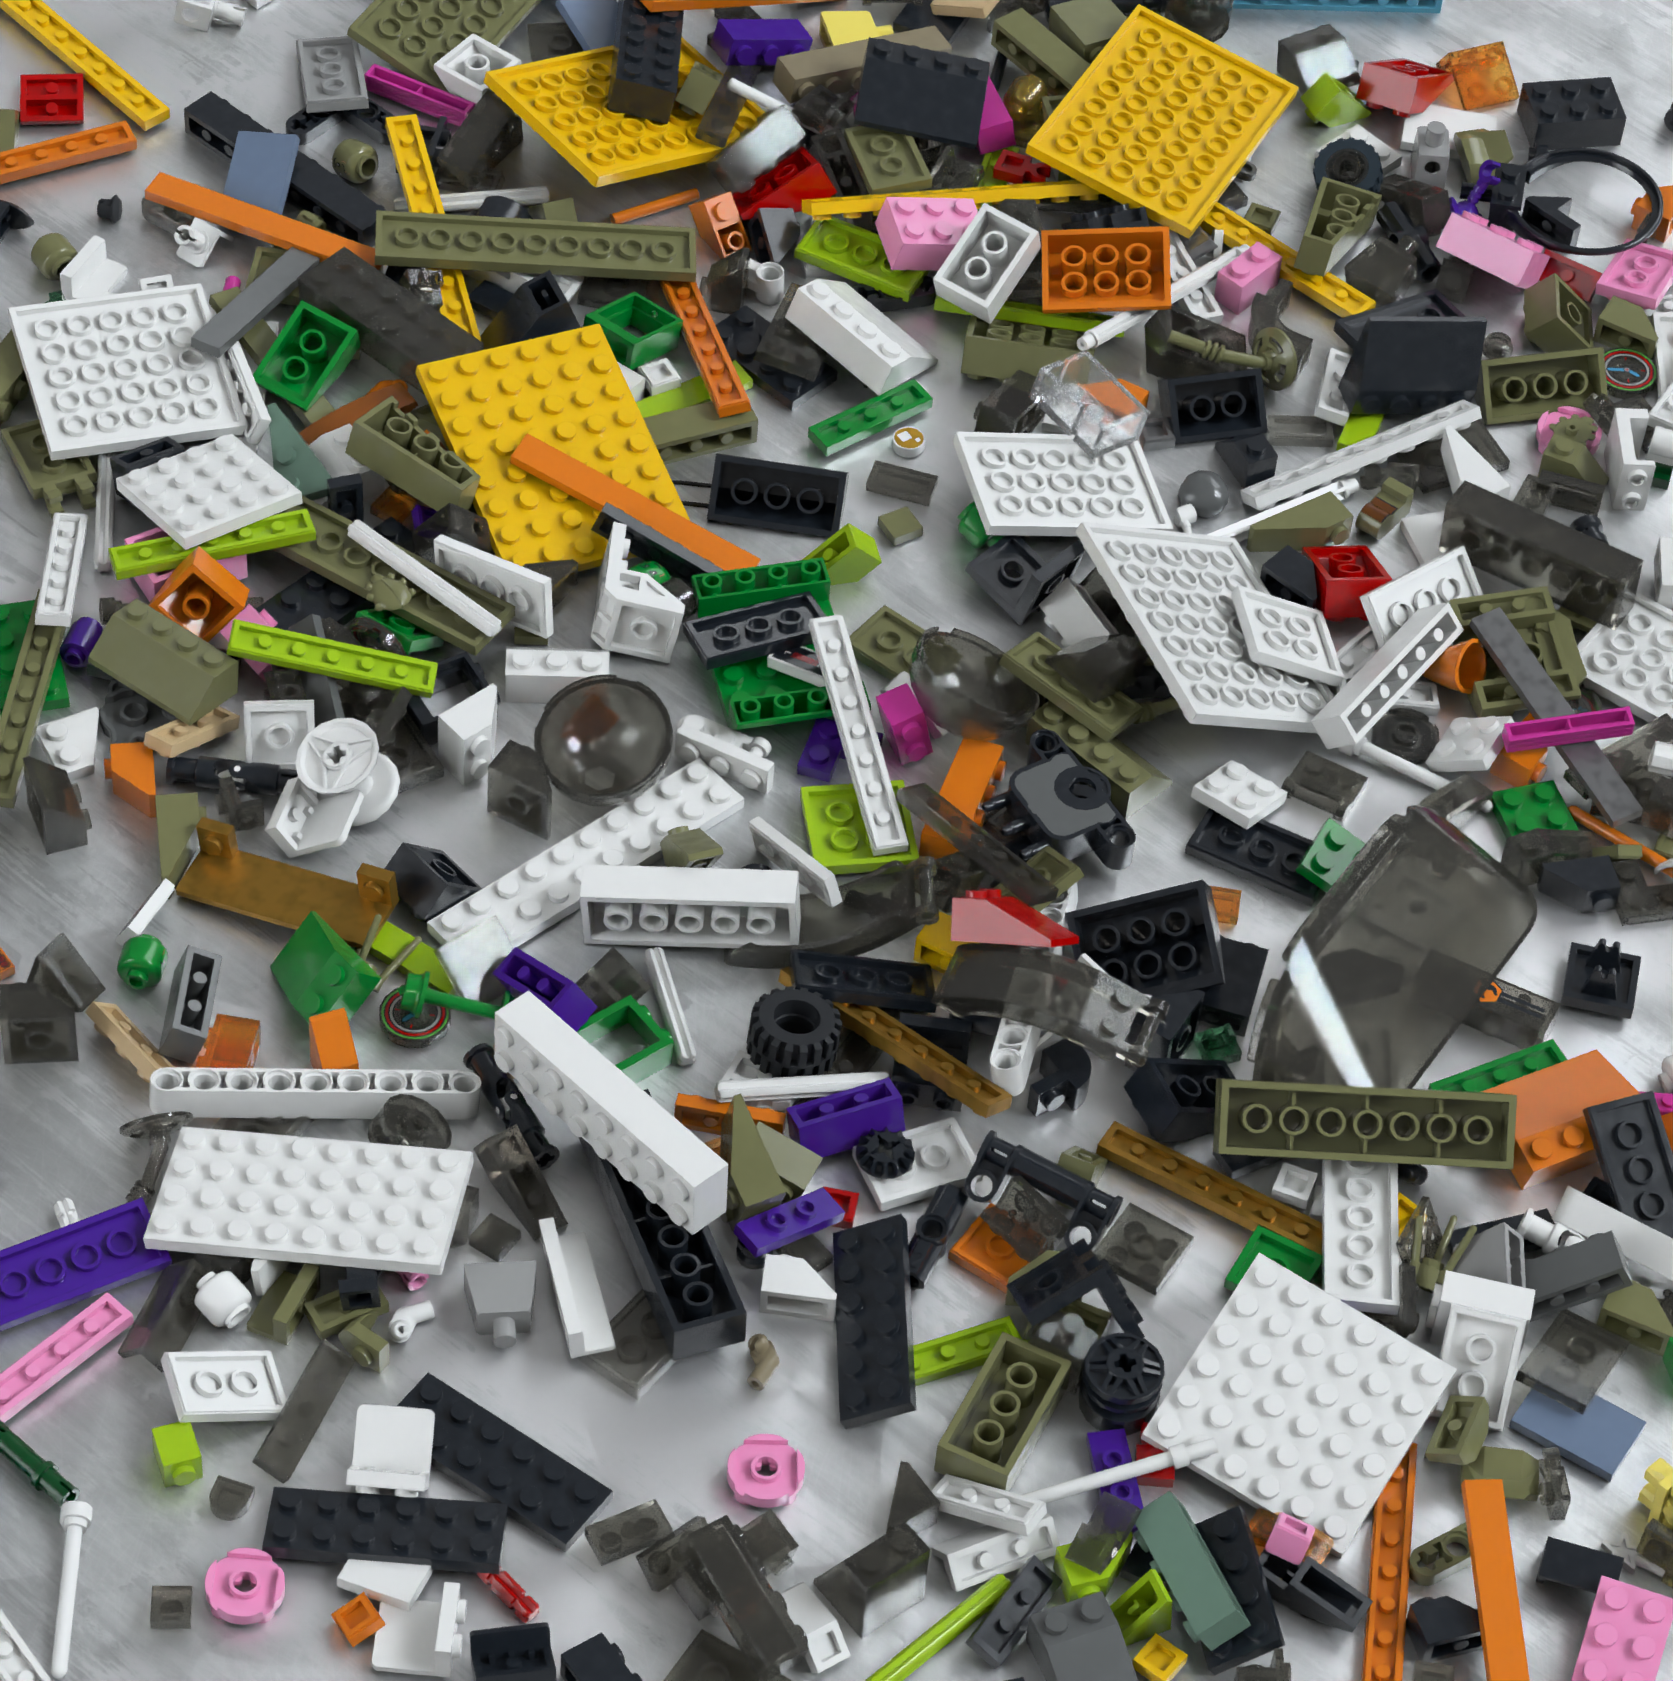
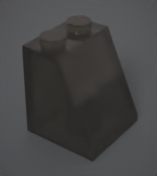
M904 1522L815 1578L813 1584L862 1639L924 1599L930 1548L910 1525Z

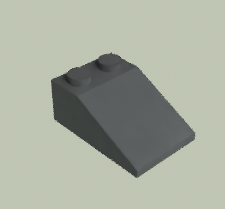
M1102 1591L1030 1615L1026 1642L1046 1681H1138L1119 1623Z

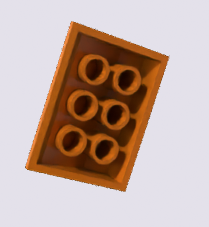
M1169 226L1041 230L1043 314L1171 309Z
M1597 1049L1482 1091L1485 1093L1517 1095L1513 1169L1510 1170L1521 1190L1599 1162L1583 1109L1640 1094Z

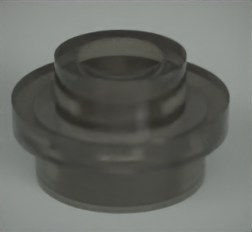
M1502 332L1490 333L1484 339L1482 353L1489 359L1510 357L1513 353L1511 338Z

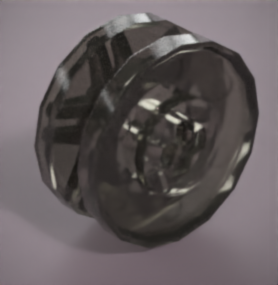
M399 1094L390 1097L369 1124L368 1139L370 1143L448 1149L451 1145L452 1132L447 1120L439 1110L427 1101L413 1095Z

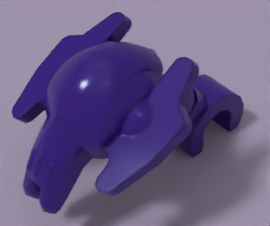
M1493 160L1483 162L1479 169V179L1474 185L1473 190H1471L1470 195H1468V200L1460 201L1457 204L1453 197L1449 198L1451 212L1462 215L1465 210L1483 217L1478 212L1476 203L1478 204L1479 199H1481L1482 194H1484L1489 185L1495 186L1500 183V178L1491 176V173L1495 168L1501 167V163Z

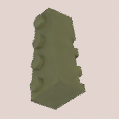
M1322 177L1294 268L1300 269L1309 275L1324 277L1372 227L1382 195Z
M392 395L354 421L345 451L346 454L452 521L471 508L481 477L453 451H445L440 446V439L432 432L426 434L417 426L419 420L410 412L404 414L398 408L399 402Z

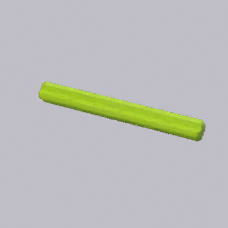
M996 1574L865 1681H903L987 1613L1010 1584V1580L1003 1574Z

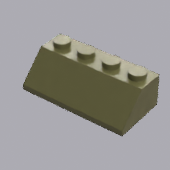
M1590 347L1481 360L1474 399L1476 404L1480 406L1481 416L1485 425L1539 419L1548 410V414L1557 412L1558 407L1562 406L1580 408L1588 413L1609 411L1604 348Z
M135 599L112 614L88 657L89 663L189 726L238 693L237 660L226 655V653L139 599Z
M1048 701L1028 717L1025 743L1029 746L1030 737L1037 730L1048 729L1057 733L1082 766L1098 770L1107 777L1111 785L1110 801L1125 820L1172 786L1170 778L1119 739L1114 737L1106 742L1051 701ZM1077 782V784L1088 785V786L1092 787V786H1091L1090 784H1088V783H1085V782Z

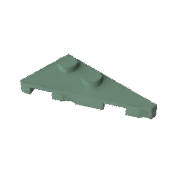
M276 403L267 405L268 413L272 420L269 427L274 469L300 490L306 498L313 501L327 496V479L332 477L326 470V467L315 456L313 450L297 432Z

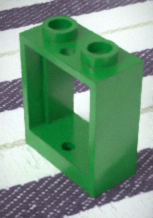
M634 291L585 315L583 327L600 324L617 362L634 370L678 348L683 320ZM632 325L646 335L637 338L622 328Z
M629 995L590 1016L577 1033L591 1044L629 1023L649 1047L615 1066L637 1084L672 1064L674 1041L670 1033L665 1028L661 1029L653 1020L648 1008L645 1005H639Z

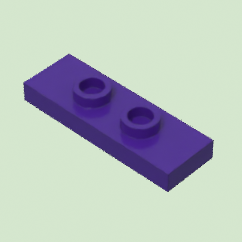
M822 1187L736 1223L733 1233L756 1258L843 1221L845 1211Z
M1125 1429L1087 1433L1086 1444L1093 1473L1132 1462ZM1134 1477L1097 1488L1108 1535L1131 1530L1132 1534L1136 1532L1138 1528L1131 1516L1144 1508L1137 1478Z

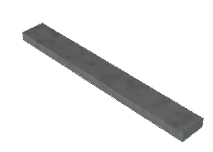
M1500 607L1471 619V629L1535 720L1575 714ZM1595 740L1554 746L1611 828L1642 815L1643 808Z

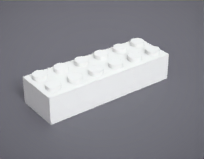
M584 864L579 896L584 944L798 950L801 922L798 871Z

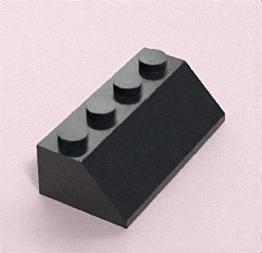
M717 453L707 519L831 537L840 530L849 472Z

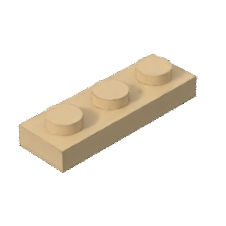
M218 706L190 726L180 719H176L146 732L144 746L157 751L160 756L173 758L178 756V754L199 747L201 744L238 729L240 716Z
M92 1001L85 1013L95 1023L94 1028L116 1045L115 1051L137 1068L136 1073L141 1079L150 1083L151 1074L155 1070L174 1067L163 1054L158 1053L159 1050L116 1004Z

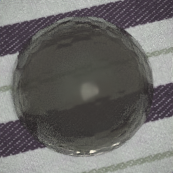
M938 626L927 629L918 638L909 666L911 688L924 713L943 730L967 740L992 741L1002 739L1017 732L1035 715L1040 702L1038 692L999 664L1005 653L996 646L960 629L953 628L951 633L938 631Z
M595 675L567 685L550 699L544 707V712L537 727H535L534 748L537 762L543 775L557 791L573 801L588 806L612 807L624 804L643 795L658 782L671 758L674 734L670 715L665 705L649 687L639 681L635 682L618 678L617 675Z

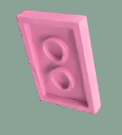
M1627 238L1623 244L1632 240ZM1641 243L1634 248L1617 253L1597 281L1595 294L1605 296L1609 300L1614 295L1643 309L1655 310L1673 283V251Z
M1602 1575L1571 1681H1655L1673 1620V1598Z

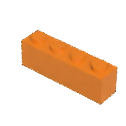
M964 735L921 832L919 856L959 867L964 854L968 856L971 854L975 842L974 830H981L986 816L982 804L995 796L997 786H994L996 780L1001 782L1005 775L1007 762L1002 760L1004 746Z

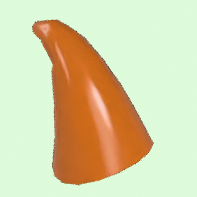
M1472 638L1449 646L1422 676L1443 687L1471 694L1474 682L1484 680L1486 675L1487 659L1482 643L1478 639Z

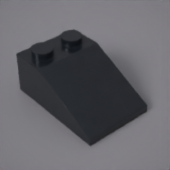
M1146 1057L1123 1087L1155 1141L1184 1142L1214 1132L1217 1078H1236L1225 1060Z

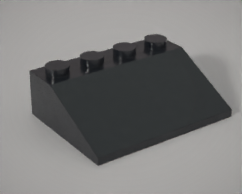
M869 37L861 68L854 124L976 149L990 62Z
M1368 316L1338 386L1350 414H1429L1461 400L1471 402L1477 390L1487 327L1486 317Z
M1203 879L1065 913L1069 931L1079 936V944L1072 945L1075 964H1077L1080 955L1086 953L1128 993L1147 994L1155 997L1201 990L1225 984L1219 923L1212 889Z

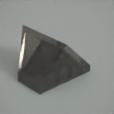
M60 933L36 956L16 1011L83 1012L106 988L66 935Z

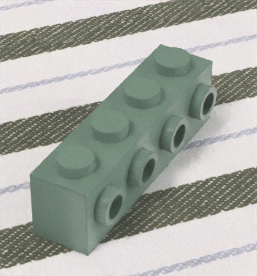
M1168 1491L1131 1516L1138 1528L1133 1533L1135 1539L1145 1553L1151 1552L1154 1560L1150 1562V1566L1157 1571L1162 1582L1167 1581L1170 1590L1167 1592L1172 1600V1605L1177 1612H1184L1187 1620L1182 1624L1195 1643L1201 1640L1212 1651L1251 1626L1188 1511L1171 1491Z

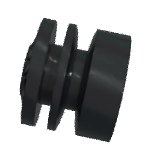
M1114 1333L1102 1337L1090 1347L1085 1358L1083 1378L1079 1390V1408L1087 1422L1099 1431L1125 1429L1126 1436L1140 1432L1143 1422H1148L1149 1424L1158 1410L1160 1391L1165 1374L1164 1360L1158 1349L1145 1338L1131 1333Z

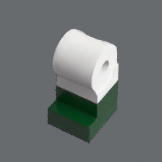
M1655 426L1645 460L1655 461L1656 465L1651 486L1668 490L1673 471V430Z

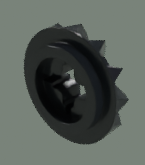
M886 1126L882 1131H876L871 1128L868 1135L860 1136L855 1156L858 1165L867 1174L876 1178L892 1179L905 1174L911 1168L914 1162L915 1151L913 1150L912 1139H906L901 1130L896 1133L891 1132ZM880 1145L884 1146L886 1150L892 1149L891 1158L884 1152L879 1153Z

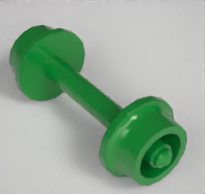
M425 971L423 974L408 972L405 984L397 988L402 996L399 1008L413 1013L416 1019L420 1017L423 1004L427 1003L495 1020V1012L516 999V997L511 995V991L506 990L501 1006L427 989L430 978L429 971Z

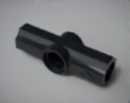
M1396 201L1387 202L1381 209L1377 210L1376 219L1389 237V248L1395 259L1403 258L1415 278L1423 284L1433 282L1441 274L1442 265L1429 247V237L1425 228L1422 225L1415 226L1403 207L1397 204Z
M951 1184L939 1185L925 1214L917 1220L915 1233L908 1245L910 1289L913 1291L924 1289L938 1260L946 1254L948 1241L969 1200V1197L959 1187ZM926 1236H935L937 1238H928Z

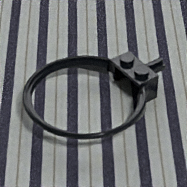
M1591 148L1553 150L1538 155L1523 165L1501 163V167L1495 170V177L1500 178V183L1495 186L1489 185L1484 194H1482L1481 199H1479L1481 202L1490 203L1488 227L1492 223L1512 232L1514 230L1521 238L1533 241L1543 246L1544 249L1585 256L1610 255L1636 247L1656 231L1664 211L1661 191L1654 179L1644 169L1617 154ZM1581 161L1601 163L1623 171L1635 179L1643 187L1650 199L1652 214L1645 228L1635 236L1634 240L1625 244L1608 248H1580L1565 245L1536 232L1519 215L1518 211H1521L1525 182L1530 184L1542 174L1563 164ZM1462 182L1460 199L1468 200L1467 197L1476 183Z

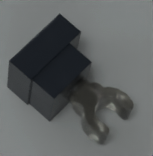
M346 1267L347 1279L338 1280L343 1311L381 1307L376 1269Z

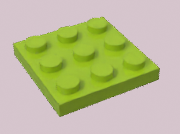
M892 780L891 784L909 843L908 851L873 856L853 783L800 787V800L811 857L834 875L918 869L920 859L904 780Z

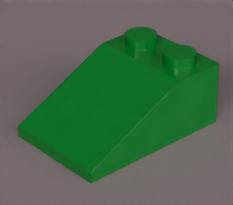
M301 300L254 372L253 377L256 384L307 412L344 372L361 346L358 330Z
M310 911L270 965V969L290 1003L308 1023L311 1016L340 1008H345L349 1022L381 980V977L315 911Z

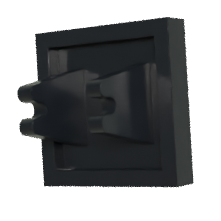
M1603 938L1598 941L1595 947L1571 942L1560 1004L1631 1019L1641 956L1622 953L1620 942L1615 941L1611 947L1606 946V939Z

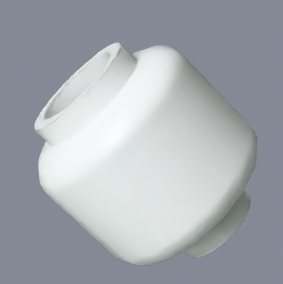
M211 1271L203 1276L196 1285L199 1290L195 1296L194 1303L215 1327L227 1326L232 1328L239 1324L251 1311L249 1306L251 1294L231 1271H223L218 1274Z

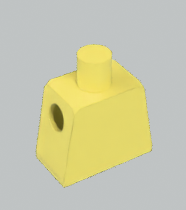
M823 11L820 14L819 36L824 48L864 40L869 37L874 38L894 34L891 25L876 27L871 13L868 11Z

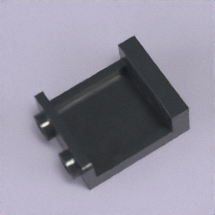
M1220 935L1225 984L1200 990L1205 993L1199 1025L1245 1037L1269 950L1258 947L1253 943H1243Z
M900 1012L899 1022L967 1065L972 1028L971 1021ZM894 1060L891 1081L902 1096L903 1106L934 1108L940 1111L961 1112L962 1103L948 1096L945 1091L930 1081L922 1079L918 1073L904 1064Z

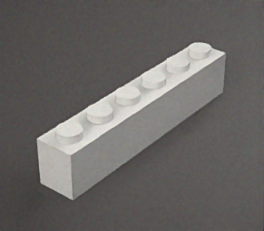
M1449 602L1419 608L1311 720L1327 749L1357 744L1464 631Z

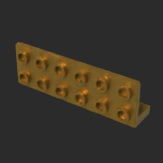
M202 817L196 825L200 852L176 887L178 896L294 930L299 928L310 911H315L349 946L359 949L363 946L375 915L380 914L382 919L374 940L399 902L394 871L362 863L356 872L358 884L238 850L234 825Z

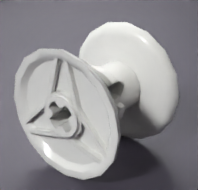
M335 718L321 723L306 735L298 748L295 760L298 778L308 789L317 792L318 800L354 790H360L364 795L359 807V813L351 826H361L376 820L389 810L398 795L400 778L397 767L386 755L379 753L376 734L362 721L354 718Z

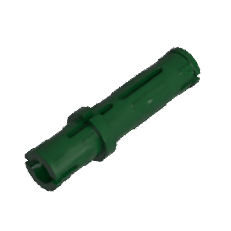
M0 1420V1453L31 1480L30 1485L37 1491L45 1492L60 1508L65 1503L64 1501H77L80 1490L57 1471L59 1468L52 1461H45Z

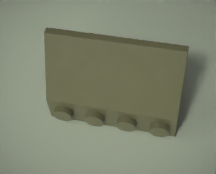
M971 316L965 337L961 373L967 374V377L975 380H985L986 377L998 378L1001 383L1009 385L1018 384V381L1031 383V386L1037 389H1049L1050 386L1061 387L1063 391L1073 394L1074 388L1077 385L1090 383L1095 349L1090 348L1083 352L1077 347V339L1082 337L1085 332L993 319L991 324L976 316Z

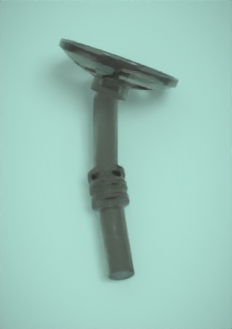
M179 1111L151 1115L128 1122L119 1128L120 1135L136 1139H148L149 1146H153L142 1179L135 1182L134 1187L131 1188L130 1193L125 1197L126 1203L141 1197L145 1204L149 1203L151 1197L155 1194L154 1186L169 1148L168 1143L171 1142L170 1134L180 1130L182 1126L185 1127L194 1119L191 1112Z

